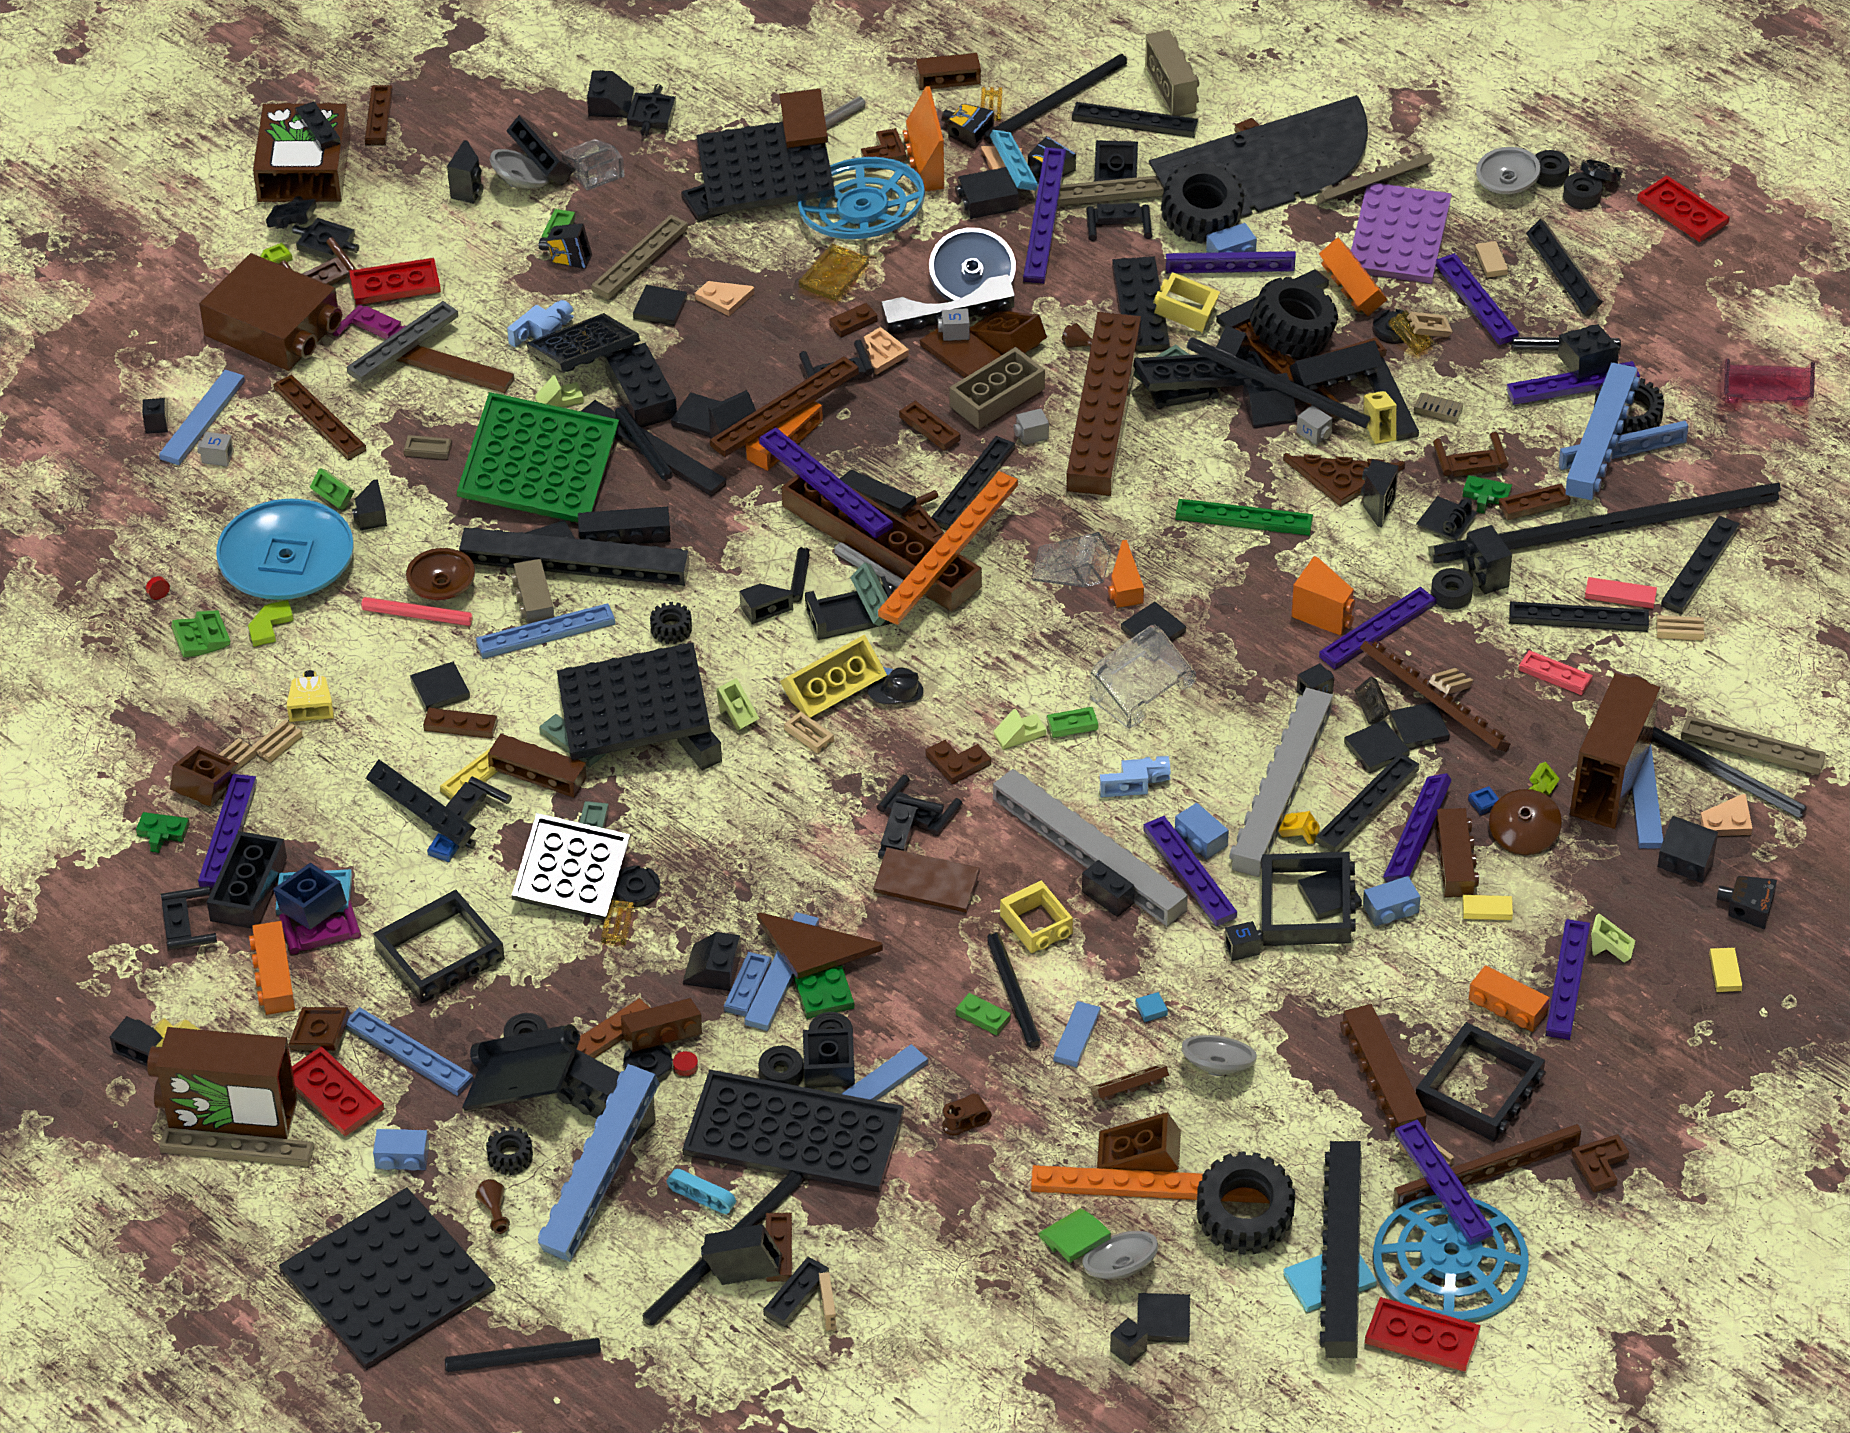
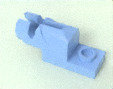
M564 300L554 303L546 310L535 305L507 328L509 344L516 347L529 336L537 339L560 330L562 325H566L574 318L570 314L574 311L572 306Z
M1156 756L1155 761H1152L1150 757L1122 760L1121 773L1100 774V797L1148 794V783L1170 780L1169 756Z

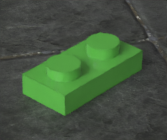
M555 209L541 238H547L554 226L573 224L576 219L575 212Z
M319 468L310 485L312 490L342 510H345L355 492L351 487L322 468Z
M1093 707L1047 715V723L1053 738L1098 730V720Z
M968 993L956 1008L957 1016L996 1036L1011 1020V1013L971 993Z

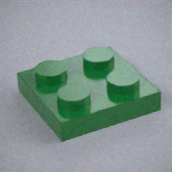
M842 966L829 968L799 979L794 976V982L807 1019L814 1018L825 1012H841L855 1008Z

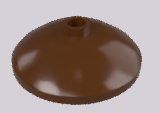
M435 548L422 552L409 563L406 570V580L410 589L415 594L430 600L454 598L464 593L472 585L475 578V568L472 560L463 552L451 548Z
M1519 789L1505 794L1494 804L1489 817L1490 832L1496 843L1504 850L1517 855H1534L1547 850L1559 837L1562 826L1561 813L1556 803L1546 794L1532 789ZM1526 812L1529 813V816L1524 817L1521 814Z

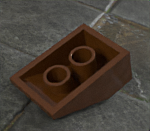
M995 311L969 328L971 334L1001 355L1015 347L1025 354L1030 349L1038 347L1040 342L1047 338L1040 314Z
M1166 1112L1099 1131L1097 1168L1161 1172L1178 1170L1181 1130L1170 1114Z

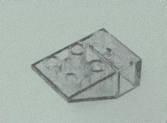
M593 139L560 152L575 169L573 174L587 191L625 177L622 155L613 145Z
M1100 532L1039 546L1031 579L1033 581L1077 587L1104 583L1111 549Z

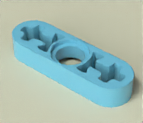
M674 1169L666 1180L667 1185L674 1192L720 1213L728 1214L736 1204L735 1196L728 1190L681 1169Z

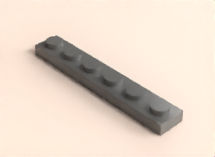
M444 301L440 302L346 367L347 374L360 383H364L458 318V310Z

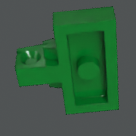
M1468 475L1462 497L1477 500L1476 512L1485 514L1488 503L1499 504V499L1510 496L1512 484Z
M143 812L137 825L136 833L137 836L149 839L150 852L160 853L164 841H184L190 822L189 818Z

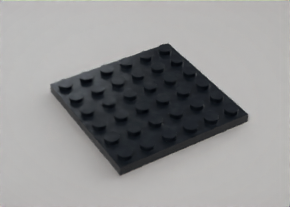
M783 122L766 123L764 125L746 126L744 128L726 129L696 135L709 215L836 196L826 143L787 148Z
M693 642L557 670L571 760L711 732Z
M407 1187L279 1264L280 1272L366 1370L496 1290L494 1282Z

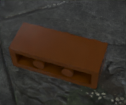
M967 53L917 58L916 76L919 90H924L927 86H930L931 89L981 84V67L978 54Z
M691 998L622 1015V1037L632 1052L702 1034V1015Z

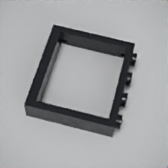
M1350 851L1262 854L1263 946L1351 943V932H1356V919H1351V914H1356L1355 899H1351V895H1356L1355 880H1351V876H1355V861H1350ZM1342 871L1343 923L1273 925V873Z
M456 889L373 933L376 951L421 1004L433 997L435 998L450 988L456 987L459 983L478 975L481 971L505 959L502 941ZM459 913L485 942L486 946L421 980L394 947Z
M1465 1022L1416 1087V1095L1423 1108L1495 1142L1501 1133H1506L1510 1120L1517 1118L1524 1101L1528 1102L1531 1099L1535 1086L1537 1084L1541 1085L1542 1079L1546 1074V1071H1544L1545 1060ZM1470 1045L1527 1072L1494 1118L1436 1091Z

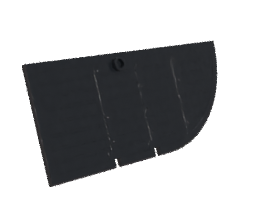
M1358 95L1151 159L1149 164L1163 188L1170 174L1174 173V170L1179 167L1184 168L1185 164L1192 163L1193 165L1196 162L1203 161V164L1211 162L1215 163V166L1220 167L1221 165L1225 167L1226 171H1231L1236 176L1235 180L1238 179L1242 184L1245 194L1241 218L1253 214L1252 208H1255L1257 212L1287 204L1296 201L1294 196L1296 194L1301 199L1320 193V189L1329 185L1335 186L1346 178L1357 166L1366 148L1368 138L1367 117ZM1195 196L1186 199L1191 205L1201 209H1212L1219 206L1215 201L1207 197Z

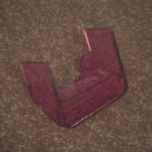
M1725 359L1720 364L1719 370L1720 398L1725 399V403L1736 404L1738 400L1792 402V406H1805V402H1810L1814 398L1815 362H1810L1805 368L1730 364V359Z

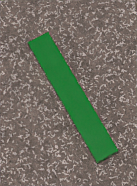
M1179 498L1175 520L1310 536L1313 514Z

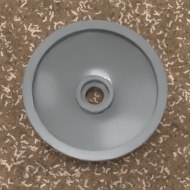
M1502 147L1488 152L1479 160L1476 167V175L1479 183L1489 191L1498 194H1516L1530 188L1538 180L1540 163L1537 157L1528 150L1518 147Z
M497 149L490 155L489 160L492 168L512 187L536 189L546 186L549 182V178L544 175L530 157L522 153L507 149Z
M1199 1035L1189 1037L1182 1043V1053L1195 1066L1213 1076L1238 1073L1247 1070L1256 1062L1257 1054L1250 1046L1231 1038Z
M1128 1231L1111 1236V1239L1086 1253L1083 1258V1266L1089 1275L1099 1279L1117 1280L1128 1278L1140 1272L1154 1259L1159 1245L1156 1237L1149 1232Z

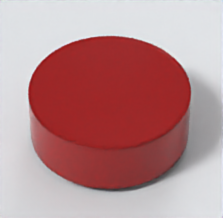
M162 576L153 577L146 585L147 594L154 600L164 598L170 590L169 583Z
M688 1051L676 1054L673 1058L674 1071L680 1076L694 1074L698 1069L697 1056Z

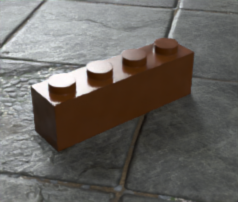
M500 733L488 752L489 767H494L496 771L573 798L586 780L585 762L579 759L571 760L568 756L518 740L515 737H509Z
M1466 808L1437 809L1436 832L1444 898L1474 895V887L1479 886L1478 872H1474L1477 865L1476 854L1471 852V850H1474V836H1469V832H1472V820L1467 818Z

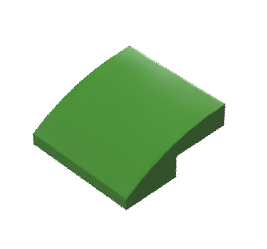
M218 610L198 611L193 619L172 620L171 627L183 658L207 654L230 645V638Z
M1080 1208L1040 1231L1039 1237L1053 1252L1058 1250L1071 1263L1111 1239V1232L1093 1215Z

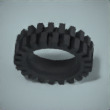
M1643 378L1640 379L1638 390L1633 391L1635 392L1634 398L1644 402L1649 410L1643 415L1628 416L1627 419H1623L1622 433L1628 434L1655 428L1661 424L1664 410L1663 394L1659 393L1660 389L1658 387L1653 388V383L1649 382L1645 385V379ZM1602 384L1599 387V391H1596L1594 407L1603 386Z

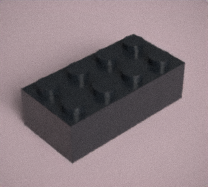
M646 342L629 349L614 351L613 355L605 357L606 375L621 403L641 428L673 418L677 412L676 397Z
M242 831L237 832L207 900L211 922L253 929L252 925L259 924L279 878V873H281L287 859L284 839Z
M576 1049L560 1091L557 1093V1098L564 1104H570L579 1109L583 1114L597 1119L606 1108L608 1096L610 1093H614L617 1087V1079L620 1072ZM654 1097L633 1137L636 1141H639L656 1122Z

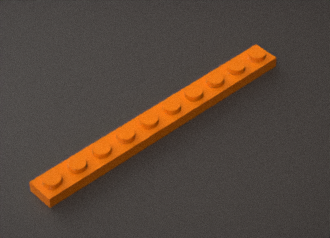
M998 471L878 609V617L898 625L1017 488L1018 479Z
M1033 1165L1031 1192L1197 1200V1188L1199 1182L1202 1181L1203 1174ZM1246 1187L1228 1192L1221 1200L1270 1203L1261 1192Z

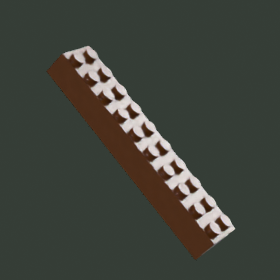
M1097 312L1066 473L1067 492L1111 496L1134 374L1133 362L1134 358L1137 357L1141 336V316Z
M796 475L781 487L782 507L835 540L845 543L903 580L938 542L933 537L855 489L853 490L893 522L892 529L877 538L873 537L799 475ZM959 554L924 595L953 612L982 587V568Z

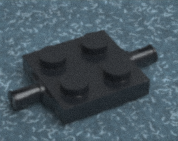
M658 84L654 86L652 93L635 92L627 117V126L642 127L640 131L642 136H648L650 128L668 129L676 105V96L661 94L663 87L660 84L659 86Z
M296 196L289 203L274 205L266 218L267 227L286 229L289 224H306L317 207L315 199L303 200L301 196Z
M317 218L313 224L306 228L298 225L292 227V233L301 235V238L296 243L297 250L327 260L337 258L326 243L331 237L334 238L343 251L348 250L354 253L359 251V244L351 243V240L355 237V229Z

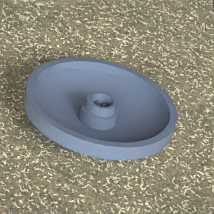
M964 228L953 231L936 244L930 256L929 274L931 282L936 291L949 302L971 294L988 278L1008 274L1012 285L1015 277L1016 265L1011 248L1001 237L984 229Z

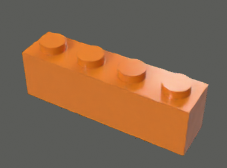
M1339 237L1318 253L1324 260L1321 262L1322 266L1328 273L1333 272L1331 278L1338 286L1342 284L1343 288L1341 291L1348 299H1353L1351 304L1358 312L1362 310L1369 316L1388 300L1355 255Z
M814 401L747 443V460L767 471L771 469L779 459L759 444V437L777 428L798 444L823 421L822 405Z
M282 921L252 925L254 935L249 936L251 950H256V954H252L254 969L259 968V972L254 973L256 986L262 988V991H257L259 1006L264 1005L266 1015L294 1011L295 1004Z

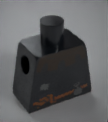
M1738 876L1734 888L1719 886L1717 900L1730 902L1728 911L1730 917L1765 929L1775 896L1777 880Z

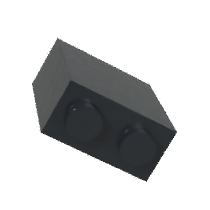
M1006 167L958 176V185L955 186L956 196L961 198L962 209L964 212H967L970 219L1019 210V193Z
M763 1224L705 1234L704 1245L701 1246V1255L703 1260L707 1261L711 1267L713 1275L717 1276L722 1285L780 1275L782 1253Z

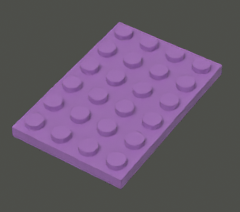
M1380 183L1367 185L1351 252L1369 275L1432 284L1452 193Z

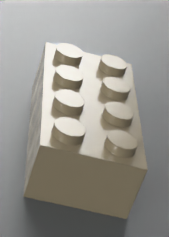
M1169 29L1146 34L1145 67L1170 114L1181 116L1195 113L1196 104L1199 103L1197 93L1199 78L1197 75H1194L1191 63L1186 61L1183 49L1180 50L1177 38L1173 37Z
M1015 347L949 387L950 407L977 429H981L1044 390L1045 369Z

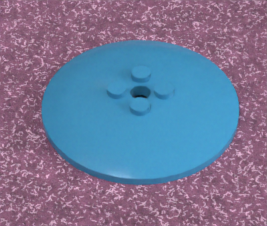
M279 499L253 506L230 521L218 539L216 555L222 575L232 586L251 596L283 600L313 594L338 579L352 559L354 543L348 523L332 508L310 500ZM285 555H291L288 558H282Z

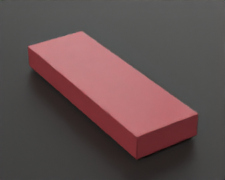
M1588 577L1585 599L1654 609L1657 587Z
M1530 650L1519 664V671L1579 695H1583L1592 682L1593 675Z

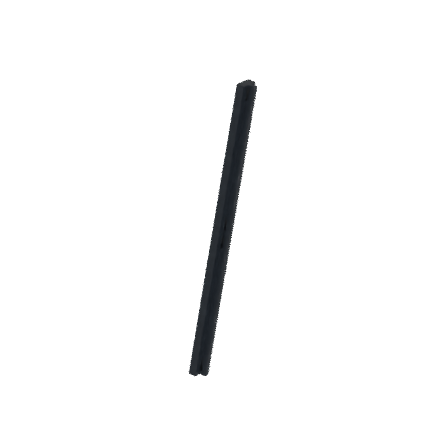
M1780 482L1508 531L1498 533V535L1509 550L1777 501L1779 500L1778 492L1781 491ZM1773 493V495L1761 497V495ZM1623 521L1622 523L1611 524L1612 522ZM1601 525L1600 527L1589 528L1590 526ZM1466 539L1428 546L1429 555H1432L1433 563L1464 559V543ZM1449 552H1450V554H1448V555L1437 556L1438 554H1444V553H1449Z

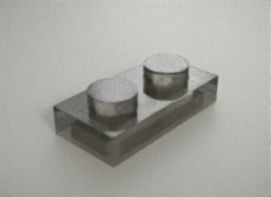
M1370 676L1354 690L1368 724H1376L1391 713L1376 678Z

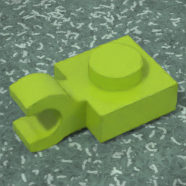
M1546 762L1540 763L1529 778L1533 784L1529 789L1550 795L1560 778Z

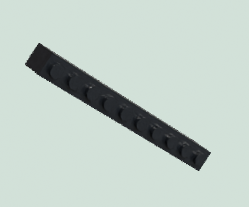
M464 527L459 551L466 554L473 564L514 568V563L541 559L543 569L547 572L682 586L686 584L690 565L688 550L679 548L670 549L658 546L621 544L612 541L602 542L591 539L554 537L545 534L534 535L523 532H505L477 527Z
M1330 1141V1152H1325V1167H1329V1171H1324V1184L1329 1186V1191H1324V1206H1328V1210H1323V1225L1328 1226V1230H1323V1246H1327V1250H1322V1266H1327V1270H1322L1321 1275L1322 1286H1326V1290L1321 1291V1306L1326 1307L1325 1311L1320 1312L1321 1327H1325V1332H1320V1348L1325 1347L1326 1358H1358L1361 1141Z

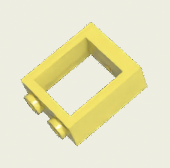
M1172 272L1168 280L1164 279L1160 291L1156 294L1153 302L1157 304L1154 313L1203 332L1216 306L1220 291ZM1172 292L1204 306L1200 310L1170 298L1168 295Z
M1042 880L1000 900V916L1031 954L1040 949H1045L1050 944L1063 940L1073 934V917ZM1042 905L1056 923L1032 934L1018 916Z

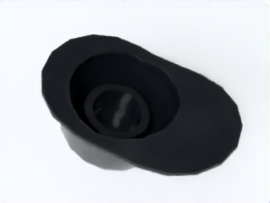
M900 667L892 670L889 675L868 686V694L871 699L881 704L909 703L919 700L923 695L924 688L918 681V673L908 668Z

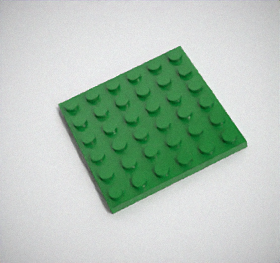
M489 392L460 479L457 497L578 523V513L593 512L619 426V420Z

